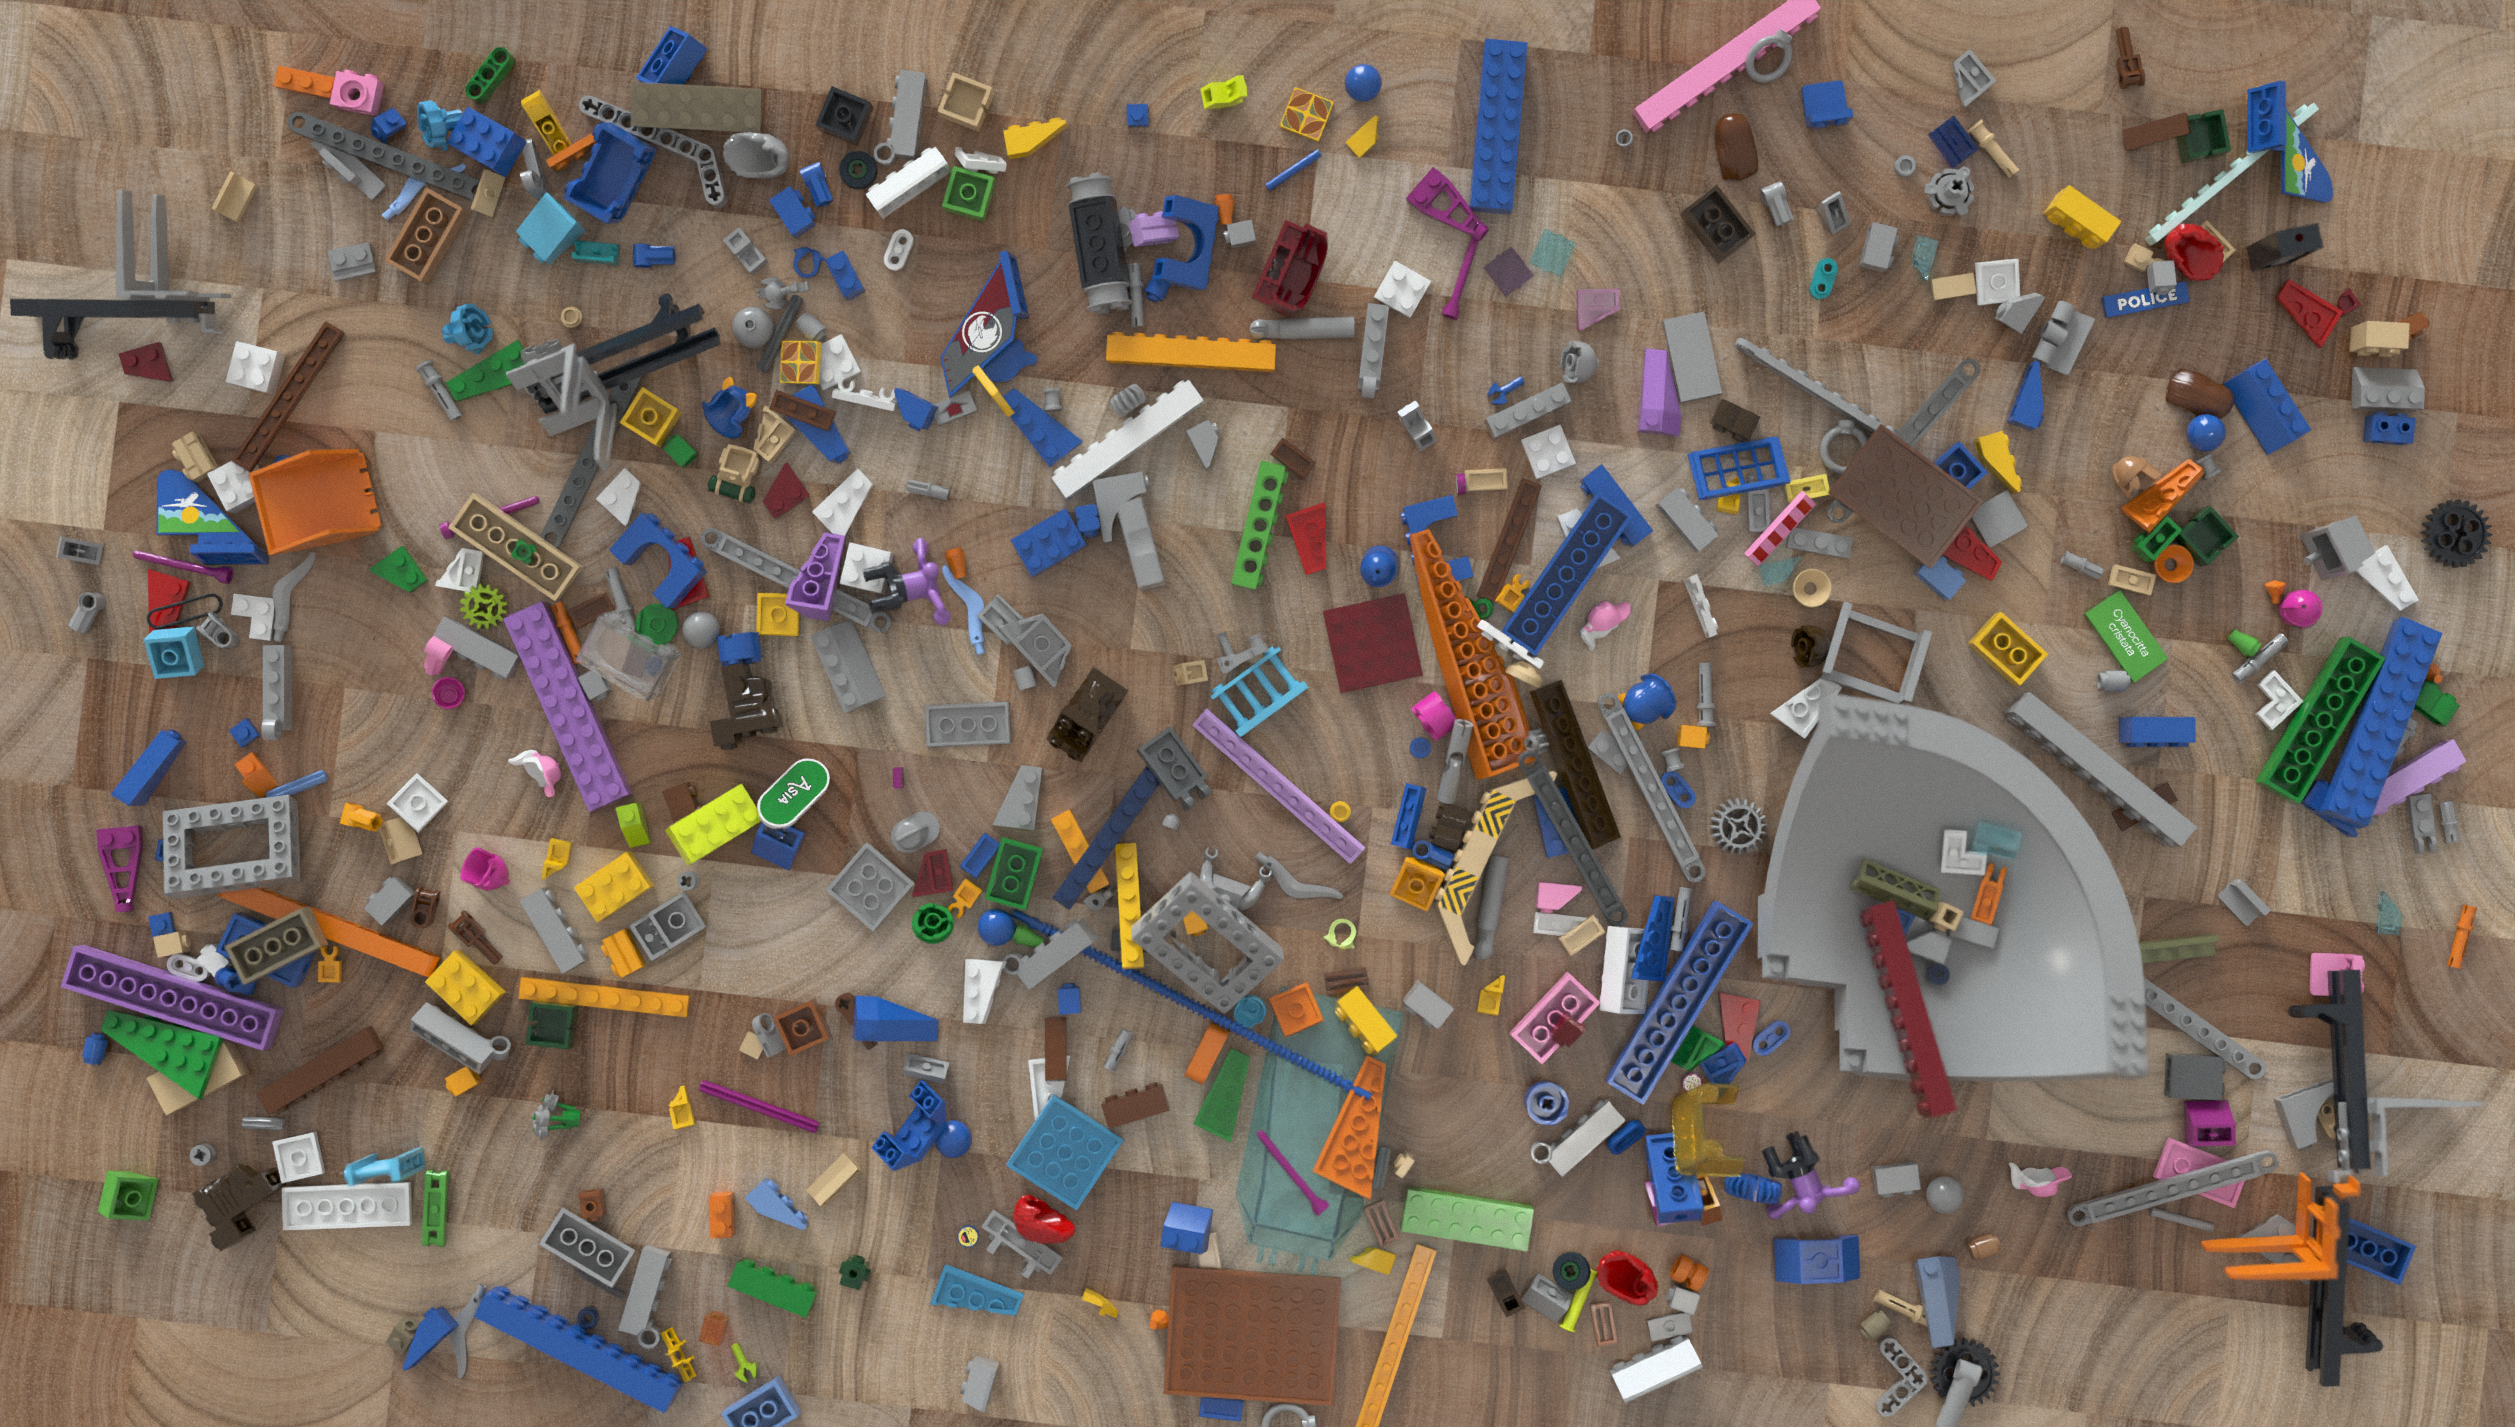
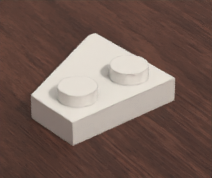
M961 147L955 148L954 155L967 170L977 172L980 169L993 174L998 173V171H1006L1007 164L1000 156L975 151L974 154H965Z
M624 468L596 499L624 526L628 527L632 510L636 504V496L640 491L642 483Z
M462 548L456 555V559L447 567V571L442 578L436 582L435 586L471 592L470 587L472 585L478 589L485 553Z

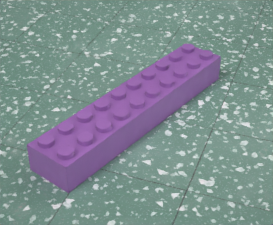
M541 601L503 618L589 812L597 811L632 795L633 792L593 702L589 700L578 680L580 673L576 665H574L560 629L556 626L557 622L548 602Z
M86 945L73 946L61 984L62 988L262 1051L272 1048L284 1011V1007L231 992L201 981L189 980L174 975L169 971Z

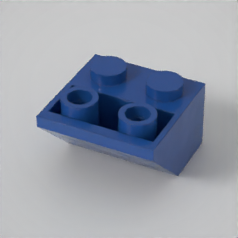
M762 822L756 834L751 853L790 871L808 832L793 825L784 829H774Z

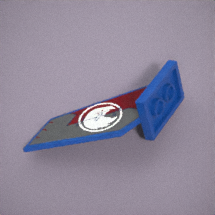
M1009 251L999 252V263L940 357L949 398L975 376L972 369L976 366L983 369L1014 340L1017 318L1021 320L1029 318L1017 259Z

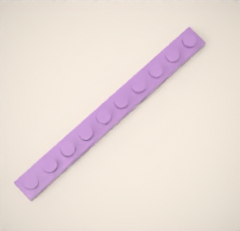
M1207 708L1193 723L1192 726L1348 863L1351 864L1365 849L1359 841Z

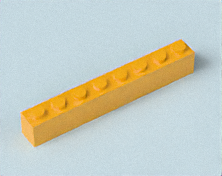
M1112 332V335H1107L1106 362L1275 372L1276 344H1272L1270 340H1259V343H1251L1250 339H1238V342H1230L1229 338H1217V341H1209V337L1202 336L1196 337V340L1188 339V336L1176 335L1175 339L1167 338V335L1164 334L1146 337L1144 333H1133V336H1125L1123 332Z

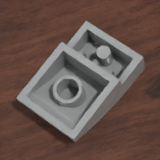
M683 891L647 913V915L635 921L629 927L653 962L706 928V925Z

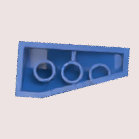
M855 995L852 1037L854 1040L937 1041L938 1019L877 996Z

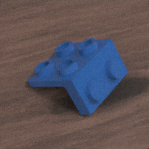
M1842 81L1810 84L1802 87L1801 92L1807 128L1822 129L1832 124L1843 126L1848 124L1853 118L1852 108L1847 109L1844 83Z

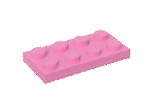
M2168 1137L2153 1177L2162 1180L2228 1160ZM2245 1181L2202 1192L2199 1195L2235 1208Z

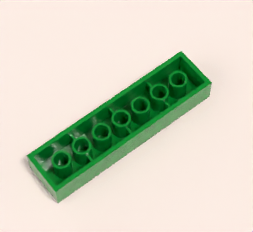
M2340 637L2255 783L2290 804H2300L2386 658L2351 637Z

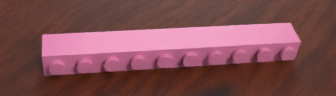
M1788 0L1637 106L1632 114L1646 134L1651 130L1656 132L1664 126L1662 122L1666 119L1673 120L1681 114L1680 110L1685 106L1690 108L1696 104L1699 96L1702 94L1707 96L1713 92L1716 84L1719 82L1724 84L1733 77L1731 75L1736 70L1741 72L1746 69L1747 55L1756 42L1764 37L1775 35L1778 29L1793 36L1801 30L1800 25L1805 22L1810 24L1818 18L1817 13L1821 7L1816 0ZM1769 44L1758 52L1755 59H1760L1767 53L1766 49L1771 46L1776 48L1777 45Z

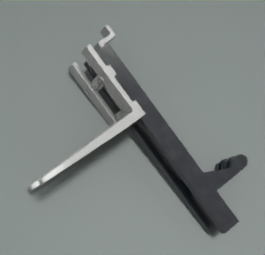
M119 190L116 228V298H126L128 300L10 299L11 316L42 317L43 353L45 357L49 359L65 360L68 358L73 360L79 354V347L75 344L74 338L84 318H167V322L180 323V319H187V323H200L201 319L202 333L222 334L223 329H216L215 302L209 301L210 298H231V294L169 291L167 211L164 195H153L150 282L135 281L132 193L127 190ZM64 317V332H57L60 322Z
M664 293L658 301L661 308L651 323L579 352H576L575 344H571L561 348L556 353L541 359L536 358L527 362L526 365L508 371L506 376L516 390L524 388L527 394L531 395L535 401L538 400V404L545 414L557 409L560 410L539 420L550 437L597 418L595 460L603 471L607 470L611 457L617 415V405L609 402L607 390L719 346L720 335L715 327L690 337V325L703 320L702 315L705 314L700 303L680 311L676 304L673 305L671 295ZM674 331L677 333V341L674 344L599 374L590 367L593 363ZM590 396L593 397L589 400L579 403V401L582 399H585Z
M2327 971L2329 1004L2293 1005L2289 1007L2287 1012L2291 1018L2316 1017L2330 1025L2337 1167L2341 1168V1170H2327L2328 1182L2339 1184V1175L2363 1174V1169H2371L2370 1152H2374L2375 1176H2388L2385 1125L2386 1107H2483V1103L2367 1097L2361 971ZM2368 1113L2372 1114L2374 1141L2369 1140Z

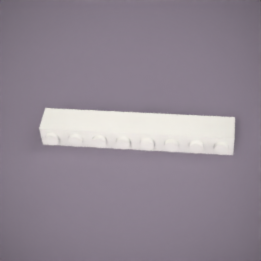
M1184 380L1180 381L1173 387L1174 391L1169 394L1165 392L1156 399L1157 403L1153 406L1147 405L1139 411V416L1134 419L1130 417L1122 423L1123 427L1118 431L1113 429L1105 435L1106 439L1101 443L1096 441L1087 448L1089 451L1083 456L1080 453L1070 460L1071 464L1066 468L1061 466L1053 472L1055 476L1052 479L1065 498L1069 500L1090 485L1093 480H1097L1202 405L1204 400L1189 380L1186 382Z

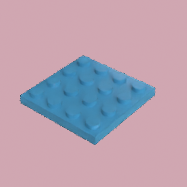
M1052 1094L1006 1163V1166L1070 1207L1078 1210L1124 1139L1060 1097Z

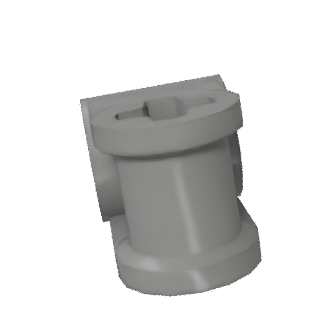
M211 611L202 625L196 627L202 635L210 639L218 647L233 649L240 642L237 632L229 627L221 617ZM226 634H228L229 641L225 644L224 637Z

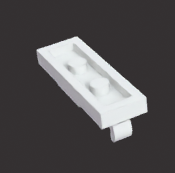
M842 378L838 381V388L832 392V398L890 411H895L898 407V402L892 401L896 397L894 390H892L890 397L884 395L885 388L880 389L879 397L874 396L873 392L868 390L852 392L855 388V381H851L850 387L845 388L843 385L844 379Z

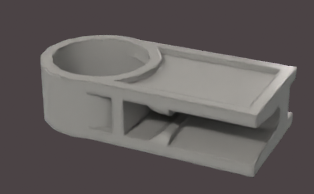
M762 1013L753 1018V1030L767 1058L786 1049L774 1019L770 1014ZM761 1019L765 1021L767 1030L761 1026Z

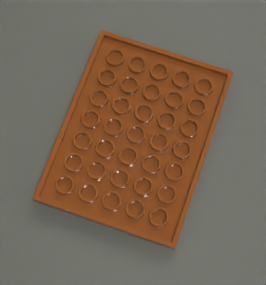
M1172 1266L1163 1394L1332 1406L1341 1277Z

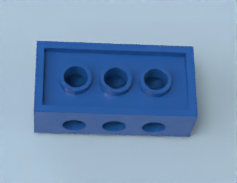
M244 912L234 913L215 952L230 958L225 948L226 945L268 924ZM317 951L267 976L291 988L301 986Z
M1688 1131L1645 1136L1644 1151L1658 1223L1701 1220L1703 1203Z

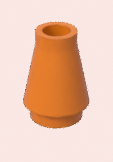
M1232 194L1215 195L1216 200L1214 204L1219 207L1220 225L1232 224L1235 199H1232Z
M962 547L945 550L946 556L944 557L954 578L967 576L965 551H962Z

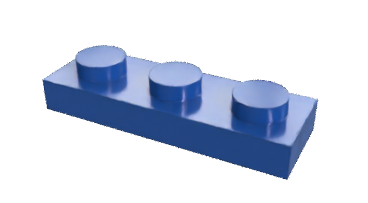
M1406 783L1391 845L1412 849L1427 788Z

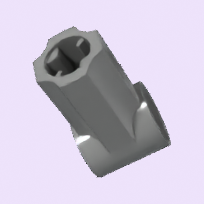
M1781 181L1760 189L1762 201L1769 208L1776 227L1794 220L1786 200V190Z
M95 592L81 594L78 598V607L68 626L77 632L87 634L98 611L105 607L106 601L104 596ZM91 597H93L94 599V605L92 607L89 603Z

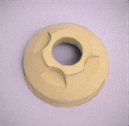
M1818 569L1802 571L1793 582L1794 597L1806 607L1820 606L1831 595V581L1823 571ZM1810 582L1815 585L1816 591L1813 595H1808L1804 592L1806 583Z
M1522 660L1508 665L1505 670L1506 673L1538 688L1541 686L1542 678L1538 671L1539 668Z

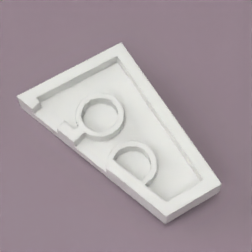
M965 959L963 1023H986L993 1003L995 989L999 986L1001 980L999 979L1001 971L1005 968L1007 961Z

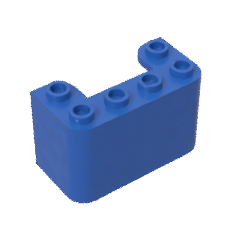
M600 123L594 128L592 133L596 142L591 149L592 156L589 162L584 164L581 178L569 181L566 185L564 199L606 224L618 223L626 215L654 159L656 149L613 123Z

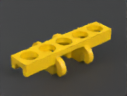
M673 1327L660 1333L668 1348V1353L665 1355H669L673 1362L671 1368H678L684 1382H688L696 1377L689 1362L695 1358L694 1355L686 1359L680 1348L681 1345L687 1342L686 1339L680 1342ZM676 1351L680 1353L679 1359L675 1357Z

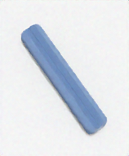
M323 770L317 771L267 791L266 797L291 796L328 780L327 774Z

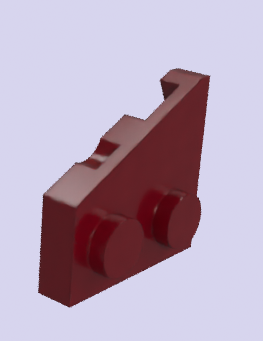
M786 462L764 498L763 503L776 520L811 496L789 463Z
M947 849L925 852L912 897L953 891Z

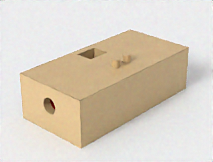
M223 1040L203 1098L250 1073L234 1041ZM159 1071L147 1077L165 1115L175 1113L200 1100Z

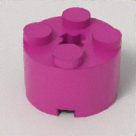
M1433 691L1414 705L1411 711L1417 719L1419 718L1422 722V727L1436 742L1453 730L1454 722L1457 719L1448 706L1442 702L1441 697Z

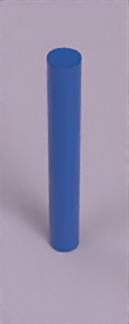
M1318 149L1265 184L1266 188L1271 191L1320 158L1321 154Z

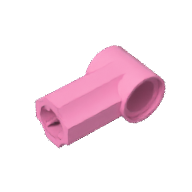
M435 636L429 640L424 649L427 655L423 667L426 670L425 673L430 676L442 673L445 662L453 650L451 645Z

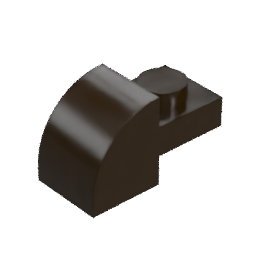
M1506 1270L1487 1279L1506 1318L1525 1309Z

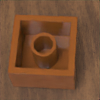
M816 998L773 1017L789 1056L832 1037Z

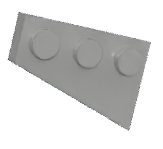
M1021 765L993 825L1035 830L1042 767Z

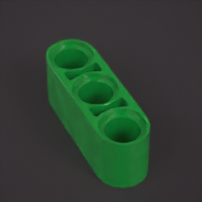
M497 47L492 50L465 87L466 95L477 104L485 103L515 64L513 55L503 47ZM502 55H507L506 61L499 63V58ZM494 71L493 78L486 80V75ZM481 88V93L478 96H473L474 90Z

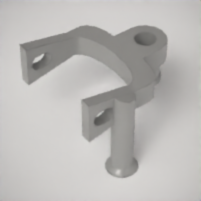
M1227 631L1216 635L1226 654L1225 657L1216 658L1222 674L1228 673L1242 662L1269 650L1266 642H1263L1260 633L1248 638L1252 648L1238 654L1233 652L1226 635ZM1225 661L1229 662L1228 666L1224 665Z

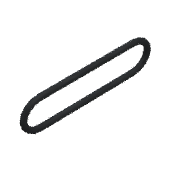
M206 594L181 602L155 608L148 613L147 623L150 627L154 629H163L166 627L208 616V613L172 622L162 626H155L150 621L151 614L156 611L164 610L167 608L193 602L207 597H215L219 601V607L217 608V610L212 611L216 614L222 608V600L216 594Z

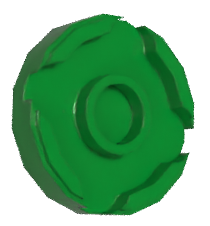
M660 603L648 605L639 612L636 619L638 634L646 643L652 645H664L671 642L679 629V619L675 611L671 608H666Z

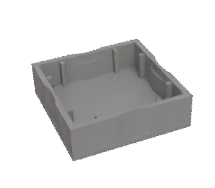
M1141 497L1116 504L1138 588L1143 593L1165 587L1166 583Z

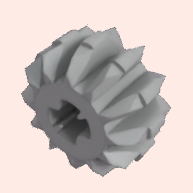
M1132 384L1111 398L1110 405L1114 413L1119 417H1123L1143 404L1146 397L1143 390L1137 384Z

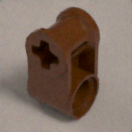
M420 886L417 887L410 916V922L414 927L427 928L434 923L441 896L439 890L429 891L424 890ZM421 913L426 915L424 924H421L418 920Z

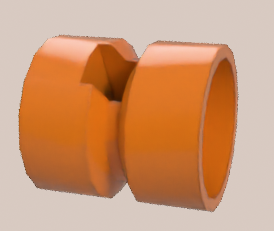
M1680 1254L1672 1266L1669 1278L1680 1284L1685 1282V1287L1698 1292L1707 1278L1709 1268L1699 1262L1694 1264L1693 1259Z

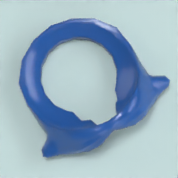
M808 247L794 249L796 253L793 261L795 272L803 278H811L818 274L821 261L825 260L819 251ZM808 252H812L814 269L810 274H804L799 270L798 262Z

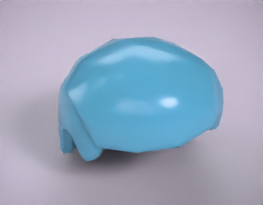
M1248 994L1236 1003L1233 1014L1235 1021H1238L1239 1025L1243 1024V1027L1246 1028L1248 1026L1250 1029L1263 1021L1267 1010L1265 1002L1259 996Z

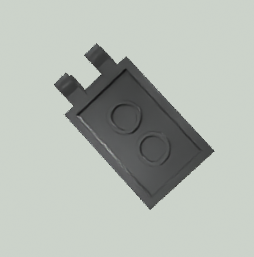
M1171 726L1137 749V753L1171 799L1176 801L1179 798L1185 811L1196 804L1190 796L1192 792L1197 790L1202 800L1212 793L1210 787L1204 782L1208 777Z

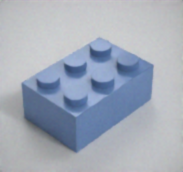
M779 1375L726 1407L721 1415L728 1427H782L797 1418L801 1413V1409Z

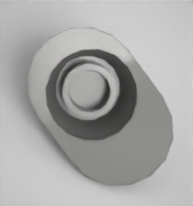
M921 811L899 821L894 826L891 832L892 843L897 850L903 853L917 851L937 838L940 830L939 822L929 812Z

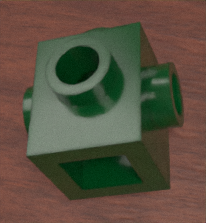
M859 1255L849 1256L846 1262L842 1261L839 1270L842 1277L839 1285L860 1291L864 1281L868 1282L871 1269H868L870 1262L865 1261L866 1258Z

